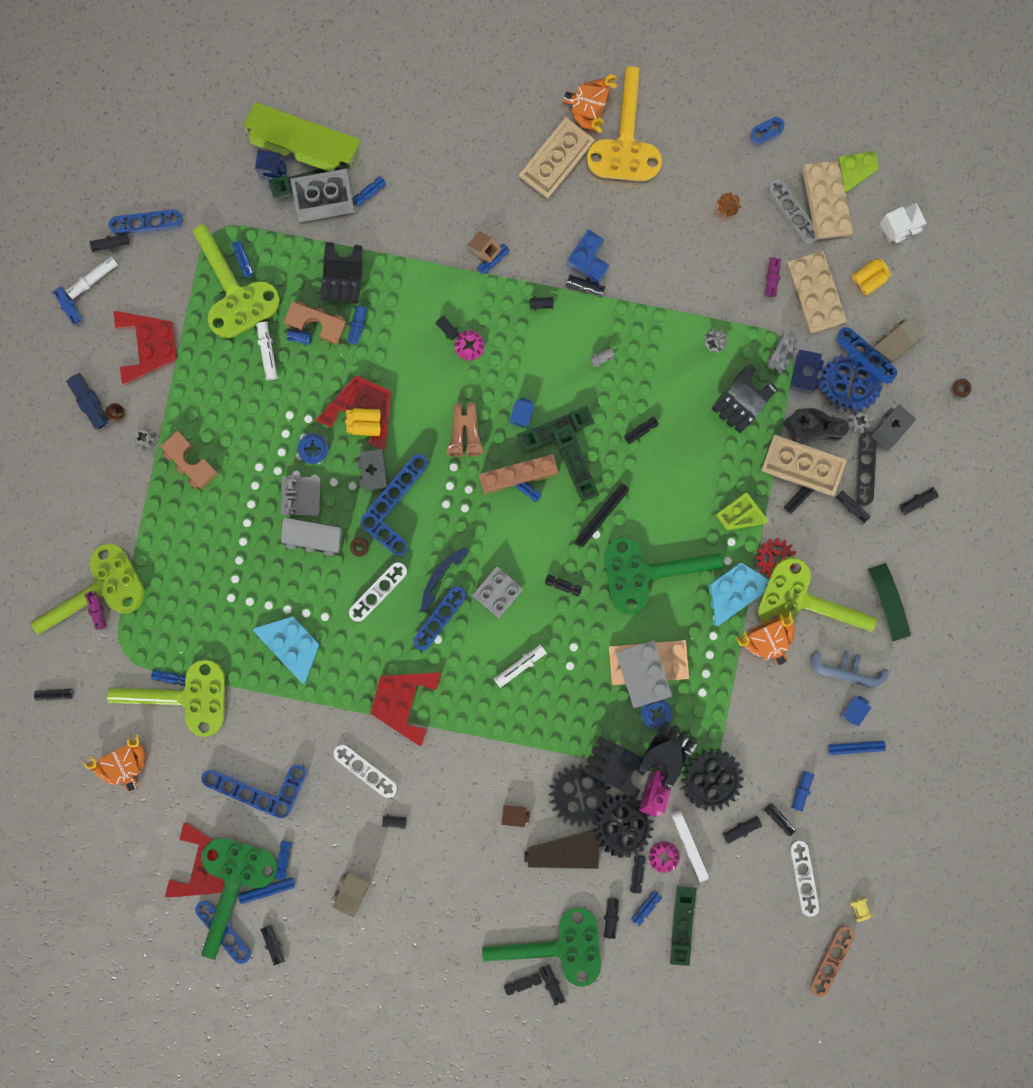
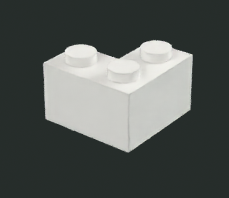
M917 203L905 209L902 206L886 214L879 224L889 244L894 241L897 244L905 240L906 236L911 233L914 236L922 232L923 227L927 223Z

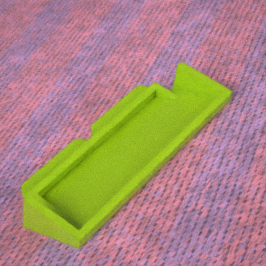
M257 102L254 103L243 124L245 131H250L251 144L283 156H288L292 152L295 154L297 161L328 172L338 169L341 162L346 163L347 168L351 169L361 143V139Z

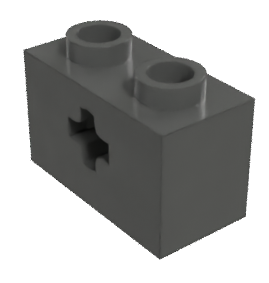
M900 404L895 409L891 407L884 414L886 419L884 421L879 420L873 427L875 432L871 437L887 451L898 442L916 420Z
M383 449L359 452L360 457H357L358 469L362 470V476H359L360 488L364 487L365 492L385 490L388 484ZM372 466L375 470H377L374 472V475H370V473L367 472L370 470V467Z

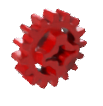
M776 538L773 543L769 539L768 545L764 542L761 544L763 550L757 549L760 556H756L755 559L759 560L760 563L756 567H762L760 573L766 572V578L770 577L772 572L770 569L777 563L772 561L774 559L772 555H779L780 561L787 554L788 557H793L797 553L790 550L793 546L792 544L786 546L787 540H783L780 543L779 538ZM773 546H778V547H781V548H783V549L780 550V551H778V550H774V549L771 548V547H773ZM765 553L768 556L766 564L764 563ZM792 564L790 568L795 569L796 566Z

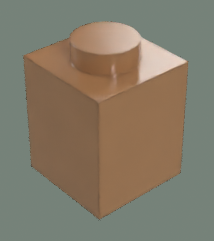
M480 231L467 245L479 258L489 263L492 262L502 249L492 237Z

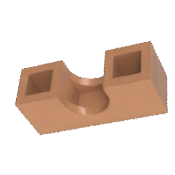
M301 301L291 303L284 320L286 327L304 332L309 323L318 322L322 325L321 340L337 346L340 345L347 327L343 317L333 314L332 317L320 308H315V310L308 308L309 305Z
M178 431L160 446L164 450L162 454L169 461L171 459L174 460L177 464L175 468L182 475L184 473L190 478L188 482L195 489L199 487L203 490L219 475L205 459H202L195 465L187 463L186 455L193 446Z

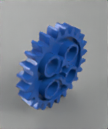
M848 353L847 358L840 354L839 360L833 357L832 362L828 361L827 367H824L822 371L824 374H821L820 377L823 380L820 382V387H824L821 391L822 394L827 393L825 400H832L831 406L836 403L838 404L837 410L842 406L844 407V412L851 408L852 413H854L856 408L862 412L863 406L869 409L870 403L875 404V398H879V392L882 390V381L855 357H851L850 353ZM852 368H855V375L852 382L853 386L851 389L850 397L848 398L847 392L850 385L849 380L852 374ZM840 370L846 371L847 374H841ZM863 374L866 378H860L858 375ZM841 387L844 391L840 392L836 388ZM855 391H859V392H861L863 395H861V396H860V395H857V394L855 393Z

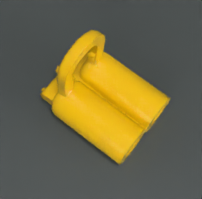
M880 258L871 260L851 275L854 282L859 285L861 291L866 296L886 283L888 278L892 276L888 266Z
M358 408L346 410L345 423L348 434L380 435V410Z

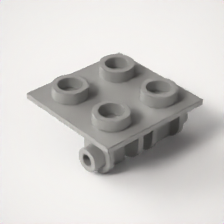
M790 327L787 328L784 335H781L777 343L778 345L775 346L776 350H773L774 354H771L767 361V367L773 370L776 368L779 374L788 367L792 353H795L798 348L799 341Z
M282 477L281 515L319 516L321 478Z
M496 566L472 596L499 619L524 589Z

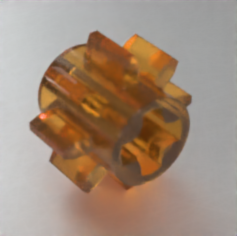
M732 192L722 194L717 201L720 214L725 213L726 217L738 212V209L741 208L738 195L733 196Z

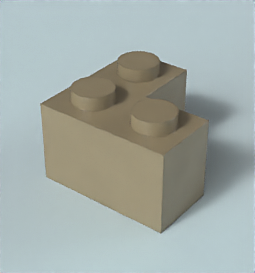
M915 316L909 320L905 317L889 329L890 334L888 336L884 334L876 340L878 344L874 349L892 363L924 338L928 332Z
M353 871L343 874L338 884L341 886L340 892L336 891L331 900L334 902L332 907L354 917L372 881Z

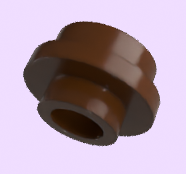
M958 379L952 386L954 395L959 398L967 397L972 390L971 383L966 379ZM960 385L964 386V392L959 391L958 387Z
M112 403L106 408L105 414L113 421H120L124 417V408L120 404Z
M355 538L350 544V550L357 557L365 556L369 551V543L364 538ZM358 544L363 545V549L361 551H358L356 549V546Z

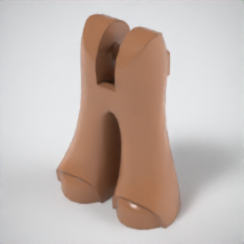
M474 402L467 403V415H463L462 403H455L452 435L447 448V455L465 456L464 426L467 429V456H480L484 454L478 433L477 412Z

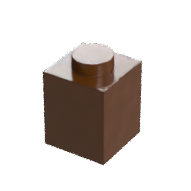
M503 805L501 825L525 827V823H529L530 812L526 811L527 807Z

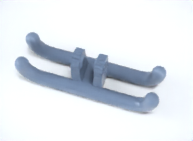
M815 651L811 655V666L816 672L856 684L877 687L883 684L889 675L887 669L880 671L877 678L858 674L860 654H856L854 657L851 671L846 670L849 659L848 651L843 653L840 669L823 664L819 651Z

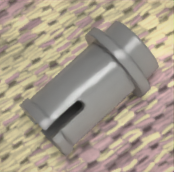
M608 348L600 353H593L589 359L593 367L597 366L599 368L601 364L615 359V355L612 349Z

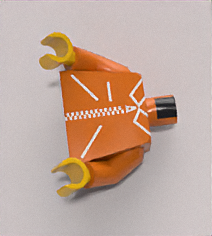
M609 74L606 78L579 85L577 94L565 92L563 102L573 105L572 115L582 128L595 129L599 133L602 132L599 126L605 125L602 116L609 96L610 88L607 87H617V84L612 83L613 80L618 79L613 74Z
M789 612V616L786 618L781 614L774 619L747 630L748 635L743 631L744 637L742 638L736 636L739 645L744 646L756 656H763L765 660L774 657L777 665L784 664L788 661L784 652L790 649V644L794 640L795 627L792 613Z
M135 734V740H130L128 736L127 745L97 759V762L93 755H89L92 762L87 763L85 760L83 762L84 766L87 769H91L98 778L114 785L124 782L127 791L130 792L138 788L134 777L142 773L146 754L141 743H139V735Z

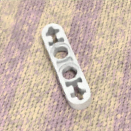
M402 563L391 565L350 608V618L355 622L363 621L406 577V567ZM395 567L398 569L402 567L403 575L395 576L396 583H393L389 577H386L388 574L392 576L395 573L393 570ZM383 580L390 582V588L387 591H382L379 587L380 582ZM369 594H374L377 597V601L373 605H369L366 602V597ZM363 601L365 606L370 609L368 611L364 609L361 612L363 615L361 618L358 616L354 618V609L359 610L362 607L360 602Z
M340 745L335 748L334 758L379 794L386 798L393 797L396 794L397 785L359 754L346 745ZM345 748L347 750L346 755H348L349 757H351L352 754L355 755V757L350 760L349 765L345 763L348 761V759H346L345 757H342L340 759L338 757L339 749L344 750ZM355 760L363 762L361 771L353 769L352 764ZM372 771L376 772L379 776L378 781L375 783H371L368 780V774ZM382 777L386 779L383 782L385 785H393V793L385 794L383 786H380L379 789L376 787L381 782Z
M680 809L670 812L699 882L708 880V874Z
M794 841L790 846V854L800 908L803 914L812 917L818 913L819 903L809 849L805 842ZM797 844L804 847L801 855L803 858L806 857V860L795 861V858H799L798 852H794ZM801 863H805L808 866V871L805 874H799L797 871V867ZM803 883H810L812 887L811 891L807 894L801 891ZM813 895L814 898H810V903L812 905H815V908H813L812 912L809 913L808 910H805V907L808 906V902L806 899L803 900L802 897H810Z

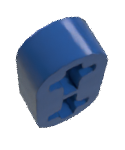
M774 117L755 126L750 133L751 141L759 145L779 136L784 130V121L779 117ZM773 123H775L776 125H780L778 131L776 129H772L769 131V129L773 126ZM756 131L759 133L766 132L762 135V139L755 137Z

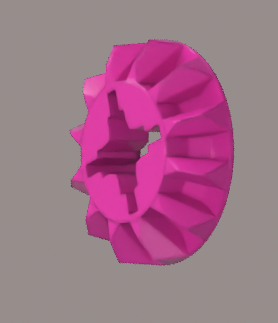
M467 330L457 336L454 348L460 358L472 361L483 354L485 343L479 333ZM464 339L474 342L473 348L475 351L470 348L464 349L466 346Z
M658 842L653 845L649 852V862L658 872L667 873L674 870L680 860L678 849L670 842ZM667 849V856L672 858V860H665V863L662 865V859L656 856V854H663Z

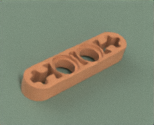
M841 926L837 929L811 981L810 990L817 997H823L828 993L854 940V931L848 926ZM848 930L850 937L849 939H844L843 943L846 944L844 948L835 942L836 940L841 942L843 936L840 933ZM834 947H840L842 950V954L838 958H834L831 955ZM829 964L833 967V973L827 976L823 973V967ZM819 975H821L823 978L828 979L829 981L828 983L823 981L822 987L824 988V990H820L817 993V989L814 986L816 984L819 985L821 983L822 979L818 978Z

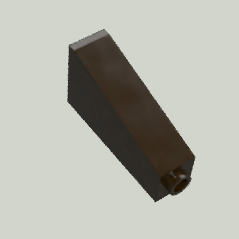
M594 829L529 846L528 851H524V863H528V867L598 869L599 840H595V838L599 834L593 832Z

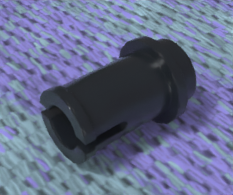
M533 296V298H530V310L553 309V297L536 298V296Z
M445 316L440 317L436 321V325L446 334L445 337L447 339L453 340L458 336V328L454 327Z
M389 814L387 816L383 815L382 827H386V829L388 827L405 829L406 817L389 816Z

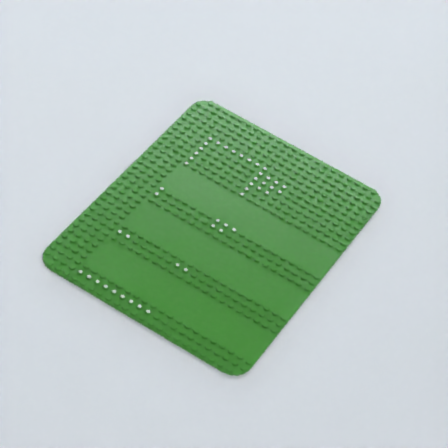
M229 225L215 231L212 237L240 287H246L260 281L269 283L278 292L280 298L279 308L276 314L264 321L268 322L270 338L273 340L271 344L278 378L268 381L265 379L261 349L257 343L259 338L256 326L232 338H222L216 335L209 327L208 313L215 303L226 296V292L201 249L132 560V566L143 585L144 599L135 611L128 614L121 613L118 624V641L123 653L131 662L147 670L153 671L155 669L161 672L175 673L178 676H186L191 665L199 660L208 659L215 661L221 666L225 674L226 686L371 715L370 712L380 676L439 672L441 676L437 690L417 685L408 718L409 723L587 759L589 755H595L591 753L594 746L599 747L597 741L599 737H602L643 758L659 729L649 728L643 722L641 716L643 706L633 708L626 684L612 685L609 646L644 644L653 640L655 643L686 640L689 679L667 681L672 697L662 700H665L672 709L671 728L677 725L681 728L680 733L685 730L690 734L689 739L692 736L698 740L697 746L689 758L695 760L696 752L701 756L702 749L709 753L710 748H713L716 753L717 749H720L722 746L740 652V645L736 636L738 638L743 636L748 605L719 626H715L713 624L715 618L714 610L711 608L712 597L709 592V583L737 563H743L755 571L757 563L755 557L758 556L757 549L760 547L764 525L727 531L715 515L747 492L764 516H766L773 475L761 472L773 436L781 437L793 375L792 355L789 359L788 367L781 374L778 373L776 368L773 370L767 367V361L771 354H774L773 350H776L775 346L778 345L780 337L776 333L760 327L603 296L600 298L593 294H584L578 291L487 273L481 274L477 271L365 249L362 252L359 303L354 304L349 300L348 304L341 303V299L338 300V303L330 302V297L327 301L320 300L325 241L249 226ZM236 241H241L243 244V250H245L254 275L245 278L235 255L236 252H234L232 243ZM340 244L334 245L335 253L340 257H349L353 252L354 247ZM266 292L264 295L266 301H271L274 298L273 292ZM533 296H536V298L553 297V309L530 310V298H533ZM301 301L308 304V308L314 310L315 308H320L332 317L333 314L343 317L347 327L340 345L337 346L321 340L322 325L318 322L309 323L304 332L307 330L309 333H312L310 344L305 346L303 343L287 341L288 330L292 328L286 327L284 320L291 303ZM362 306L367 308L363 323L365 327L362 328L358 344H350L347 342L351 328L350 322L353 320L355 307ZM445 316L454 327L458 328L459 334L467 330L479 333L485 343L483 354L472 361L460 358L454 348L456 338L453 340L447 339L445 337L446 334L436 325V321L440 317ZM222 319L214 321L215 328H221L224 325ZM713 328L716 331L722 329L726 336H728L726 340L728 346L720 353L716 351L710 352L704 345L707 340L704 336ZM464 339L466 343L464 349L470 348L475 351L473 348L474 342ZM611 348L615 359L601 364L599 368L597 366L593 367L589 357L593 353L597 354ZM751 364L756 369L751 378L755 388L761 390L772 383L777 389L756 419L741 433H738L734 429L735 425L732 428L726 423L727 419L725 421L720 419L718 416L720 411L718 413L714 412L712 406L719 396L729 390L736 376L746 366ZM355 376L391 391L386 449L384 451L387 484L389 485L414 455L421 454L426 457L428 462L426 472L384 520V523L408 544V552L401 557L389 551L365 531L360 523L362 516L384 490L365 492L364 487L360 488L359 476H362V470L358 469L357 457H360L359 452L380 449L368 444L371 436L352 435L346 432V412L344 411L339 412L333 428L316 421L317 417L326 410L327 406L338 397L339 393ZM526 398L532 401L531 404H535L528 429L536 428L568 415L572 411L588 406L594 424L574 434L591 477H593L599 496L581 502L556 441L523 452L516 434L528 429L510 424L516 399ZM474 402L477 412L478 433L484 454L480 456H467V429L464 426L465 456L447 455V448L452 435L455 403H462L463 415H467V403ZM651 417H655L658 420L659 425L657 427L651 428L648 433L639 439L636 438L633 443L628 444L625 441V434L632 432L633 429L647 422ZM176 431L181 433L193 446L186 455L187 463L195 465L202 459H205L219 474L203 490L199 487L195 489L188 482L190 479L186 473L182 475L175 468L177 464L174 460L171 459L169 461L162 454L164 450L160 446ZM318 434L326 440L328 453L321 463L313 465L305 463L300 458L298 444L304 436ZM312 441L311 448L305 450L311 451L314 457L315 451L321 449L315 447L314 441ZM554 455L558 476L527 482L534 487V490H538L542 494L537 502H534L530 499L529 495H525L516 488V485L502 491L484 495L479 474ZM418 459L415 461L414 467L420 469L424 466L425 462ZM372 466L370 467V470L367 472H369L370 475H374V472L377 470H375ZM405 474L402 477V482L410 483L412 480L410 474ZM282 477L321 478L319 516L281 515ZM621 484L626 485L629 488V492L583 547L579 546L575 542L576 538ZM394 488L390 491L389 495L392 498H397L400 491ZM381 503L377 507V511L380 513L387 510V504ZM283 518L341 528L344 531L340 554L335 553V556L324 555V551L316 550V553L304 551L305 548L297 547V550L285 548L286 544L281 543ZM368 518L365 521V526L368 528L373 527L375 524L373 518ZM383 530L380 532L379 537L382 540H386L389 538L390 533L387 530ZM355 538H364L369 543V551L365 556L357 557L352 554L350 544ZM629 538L640 546L646 564L721 553L723 568L650 580L648 583L649 600L646 606L635 614H625L618 611L612 603L604 554L607 546L613 540ZM398 542L395 544L394 550L402 552L405 546L402 542ZM620 542L617 544L616 549L618 552L624 553L627 551V545ZM358 544L356 546V549L358 551H361L363 549V545ZM463 548H468L470 552L458 567L452 563L432 590L431 594L436 599L428 611L423 613L421 611L422 598L433 573L449 556ZM402 563L407 569L406 577L363 621L355 622L349 616L350 608L391 565ZM496 566L524 589L499 619L472 596ZM395 567L393 569L395 573L392 576L388 574L386 577H389L393 583H396L397 580L394 578L396 575H403V568L400 567L398 569ZM547 575L571 582L572 585L581 586L582 591L580 595L575 596L571 592L567 593L556 589L553 585L552 587L546 585L545 579ZM388 580L381 581L379 584L380 589L387 591L390 588V582ZM452 588H463L466 593V599L427 650L417 649L414 646V638ZM454 591L452 593L454 595L452 601L448 598L446 602L456 608L457 605L454 602L457 599L461 600L463 598L461 596L462 592ZM367 595L366 602L369 605L375 604L377 601L376 595ZM126 599L125 606H130L133 602V599ZM629 599L626 602V607L634 610L637 607V603L634 599ZM363 601L360 602L362 607L359 610L354 609V618L357 616L361 618L363 616L361 612L364 609L367 611L370 609L365 606ZM446 605L441 607V615L449 616L451 608ZM294 617L320 644L305 684H302L253 631L254 628ZM437 621L429 623L430 631L436 632L439 630L440 625ZM426 629L423 631L426 634L424 638L419 637L417 639L419 647L427 645L426 639L428 636L431 639L434 637ZM540 644L547 654L533 663V667L529 666L500 688L493 678L521 659L524 653H529ZM203 664L201 672L206 675L210 673L209 665ZM661 706L656 711L649 709L653 713L652 721L657 717L664 719L660 714ZM689 758L685 761L684 765L691 764ZM683 765L682 771H687L688 769ZM653 767L650 771L654 772L656 770H661L659 768Z

